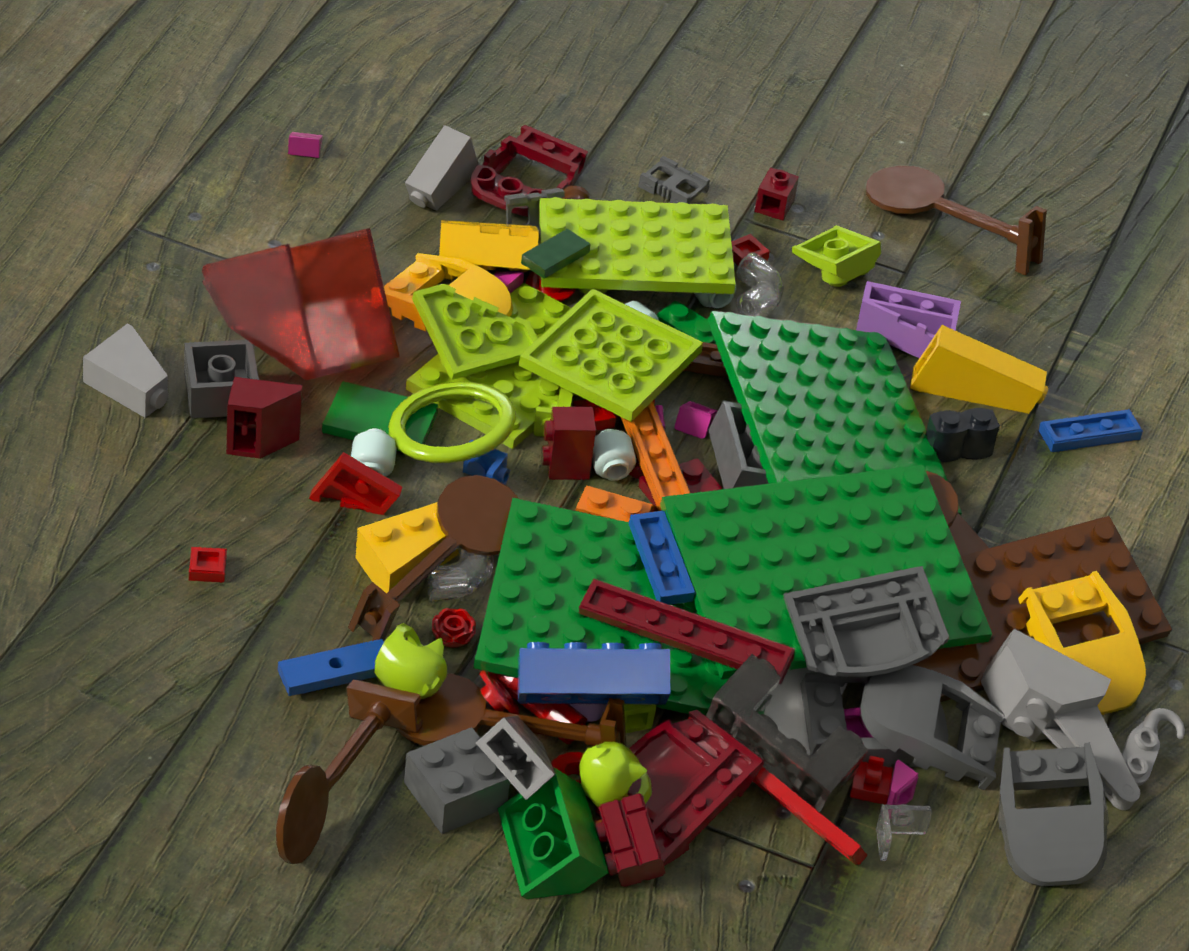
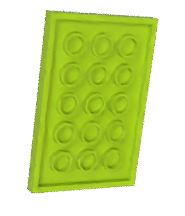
M557 197L541 198L539 200L540 244L566 229L571 230L590 243V253L545 279L541 277V287L715 294L735 293L736 283L728 205L714 203L687 204L684 202L657 203L654 201L580 200Z
M526 283L521 284L510 293L513 304V312L510 317L516 319L518 316L529 321L537 338H540L571 309ZM439 354L434 356L406 380V390L413 394L425 388L449 382H476L500 390L508 396L516 411V420L512 432L502 443L511 449H514L534 431L536 408H551L552 399L558 400L560 386L519 366V361L451 380ZM450 398L433 402L439 404L438 408L484 434L493 430L499 422L497 408L483 400Z

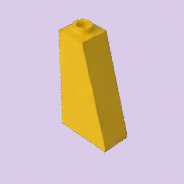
M941 325L913 367L910 389L1029 414L1036 403L1041 404L1047 395L1048 386L1045 385L1047 371Z

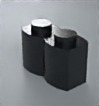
M973 408L962 413L946 410L930 415L925 435L940 462H952L960 458L978 460L993 455L1000 425L991 409Z

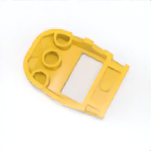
M418 253L413 264L382 288L375 287L373 289L375 307L379 308L382 305L391 307L392 316L400 320L406 317L414 321L415 328L423 331L427 329L412 300L414 291L436 286L444 279L452 280L455 276L458 278L449 284V286L456 289L455 293L471 300L476 297L498 307V312L509 317L513 312L511 296L505 284L488 271L461 258Z
M1097 571L1092 572L1089 576L1037 589L1030 587L1018 598L1020 605L1027 604L1031 617L1026 623L1030 637H1034L1035 640L1111 679L1105 696L1097 705L1102 715L1126 709L1138 699L1146 677L1145 662L1128 611ZM1104 611L1107 617H1112L1120 630L1119 634L1063 648L1052 624Z

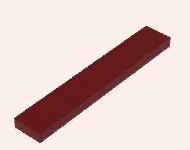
M593 579L579 606V614L780 685H782L795 657V648L597 579Z

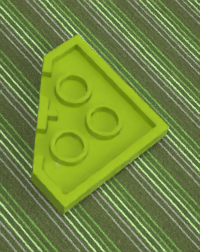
M440 284L414 291L412 300L451 380L518 362L520 355L538 339L529 321L518 316L514 319L498 312V307L476 297L471 300L455 293L456 289L449 285Z

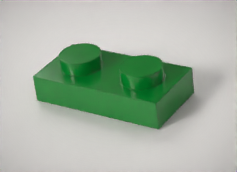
M675 300L656 314L660 322L701 342L716 344L707 321L708 319Z

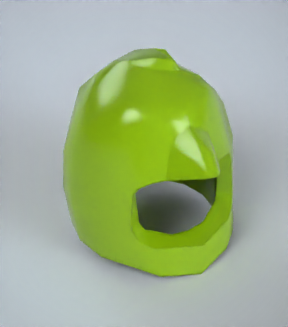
M404 623L397 625L378 652L374 673L385 687L420 694L421 699L432 696L440 689L447 677V663L443 658L444 645L442 638L423 646L413 628Z
M604 742L592 748H587L583 754L579 765L581 785L585 795L598 809L603 803L614 800L620 801L622 798L628 797L627 792L630 786L639 778H641V787L638 793L643 794L645 804L651 797V780L647 774V769L640 764L637 757L625 745L617 742Z

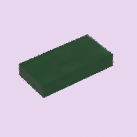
M566 229L522 254L521 264L545 279L590 253V243L571 230Z

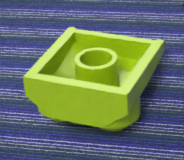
M836 225L797 246H793L792 253L821 269L824 282L829 283L831 286L839 287L860 275L869 273L875 267V262L881 254V242Z

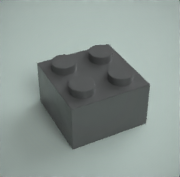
M252 339L184 343V376L191 418L227 416L228 400L234 377L259 380Z
M472 727L406 754L404 783L441 834L498 811L497 808L508 801L510 781L476 744L480 737Z

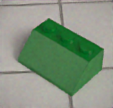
M553 768L555 775L528 800L518 793L497 808L521 897L525 899L580 893L608 873L582 785L556 768Z

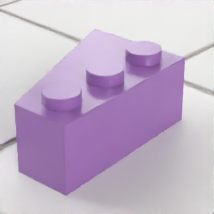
M867 281L856 330L878 332L887 339L889 345L920 358L941 325L956 330L961 301Z

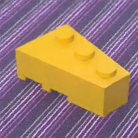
M441 220L439 256L461 258L484 270H496V267H507L509 271L528 272L530 269L521 264L522 254L538 246L539 231L536 226Z
M437 502L357 529L356 559L371 581L384 592L388 593L447 537L441 531L436 516ZM457 548L434 571H436L438 568L446 564L448 561L453 559L455 556H457L464 550L461 548Z

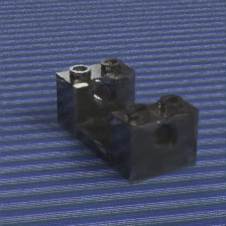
M751 654L714 695L706 717L764 760L763 767L821 813L855 775L868 749L864 747V743L858 735L852 731H845L838 726L810 757L805 747L798 740L787 738L778 730L777 724L765 714L760 715L770 704L773 697L770 693L777 687L781 677L770 662L765 659L759 660L755 655Z

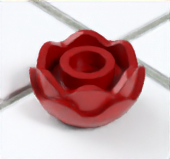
M445 608L438 615L434 616L432 620V633L436 640L442 638L444 646L459 648L468 644L475 636L476 622L465 609Z

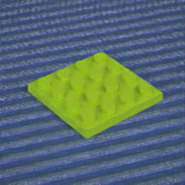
M592 289L520 355L519 366L632 422L702 353L703 342Z

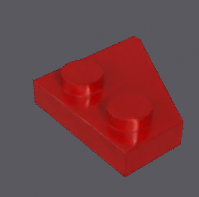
M343 452L314 486L309 499L315 502H320L321 497L341 500L340 507L363 509L369 513L384 515L399 498L403 487Z

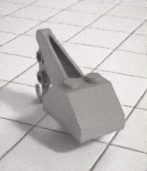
M1013 629L988 664L981 680L991 704L1005 715L1001 724L1013 730L1016 734L1034 742L1049 739L1057 748L1084 747V743L1090 742L1104 786L1105 796L1117 809H1130L1140 797L1138 786L1143 785L1149 778L1160 749L1157 730L1159 721L1166 720L1176 727L1177 738L1183 739L1185 728L1182 720L1173 711L1165 708H1157L1150 711L1144 721L1128 735L1121 753L1097 706L1105 696L1111 679Z

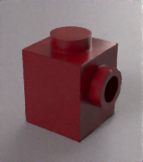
M770 167L758 188L754 212L783 221L795 201L799 176Z

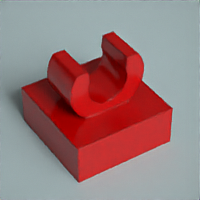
M870 756L868 763L856 762L850 793L851 798L887 804L893 768L883 766L884 758Z

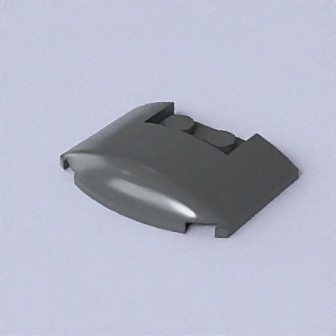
M923 566L785 593L783 597L807 668L811 671L839 677H869L887 674L924 660L949 640L948 632Z

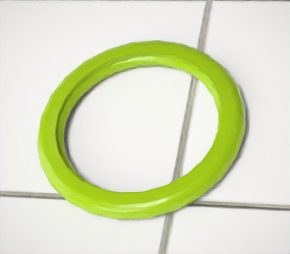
M476 382L442 383L420 390L401 402L394 410L388 425L389 435L395 440L397 449L413 459L429 463L461 462L480 457L502 444L512 432L516 420V411L508 396L489 385ZM443 399H479L492 404L499 412V422L493 430L475 441L450 447L428 446L412 440L405 431L406 421L412 414L428 404Z

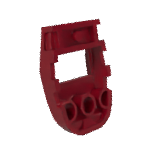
M523 125L520 136L514 138L509 135L501 141V147L495 151L490 149L484 155V162L482 165H477L471 176L472 194L506 210L504 196L520 193L524 195L531 193L541 194L543 189H533L523 185L515 177L500 175L517 154L567 174L565 181L563 180L557 188L563 190L566 187L574 186L585 167L588 151ZM527 206L514 207L511 211L512 213L528 217Z

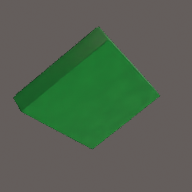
M342 381L322 423V433L354 440L361 432L377 428L389 435L388 425L392 414L399 404L408 397ZM428 404L410 416L405 424V431L409 438L420 444H425L438 414L439 404Z

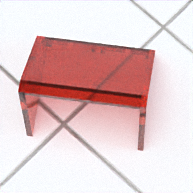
M370 228L291 248L290 244H285L206 264L202 268V273L205 277L202 282L228 327L305 380L400 357Z

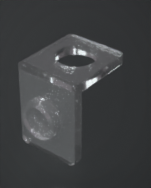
M905 804L881 806L876 826L880 861H887L892 834L927 833L932 814L930 806Z

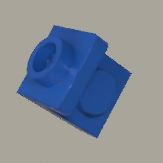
M494 449L480 457L466 460L463 463V473L471 476L479 475L493 478L506 485L510 470L506 468L508 454Z

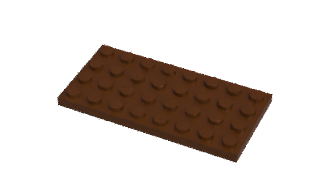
M1110 516L962 555V561L985 614L992 636L989 642L937 649L932 655L913 665L959 680L975 692L984 690L981 683L984 672L1013 629L1029 636L1026 623L1031 617L1027 604L1020 605L1018 598L1030 587L1037 589L1089 576L1094 571L1099 573L1128 611L1139 644L1168 637L1172 628ZM1104 611L1052 624L1063 648L1119 634L1120 632L1112 617H1107ZM941 694L940 702L950 700L951 698Z

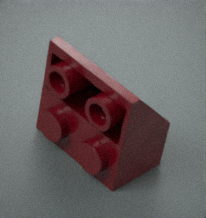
M234 377L227 406L226 454L261 459L298 441L301 430L303 385Z

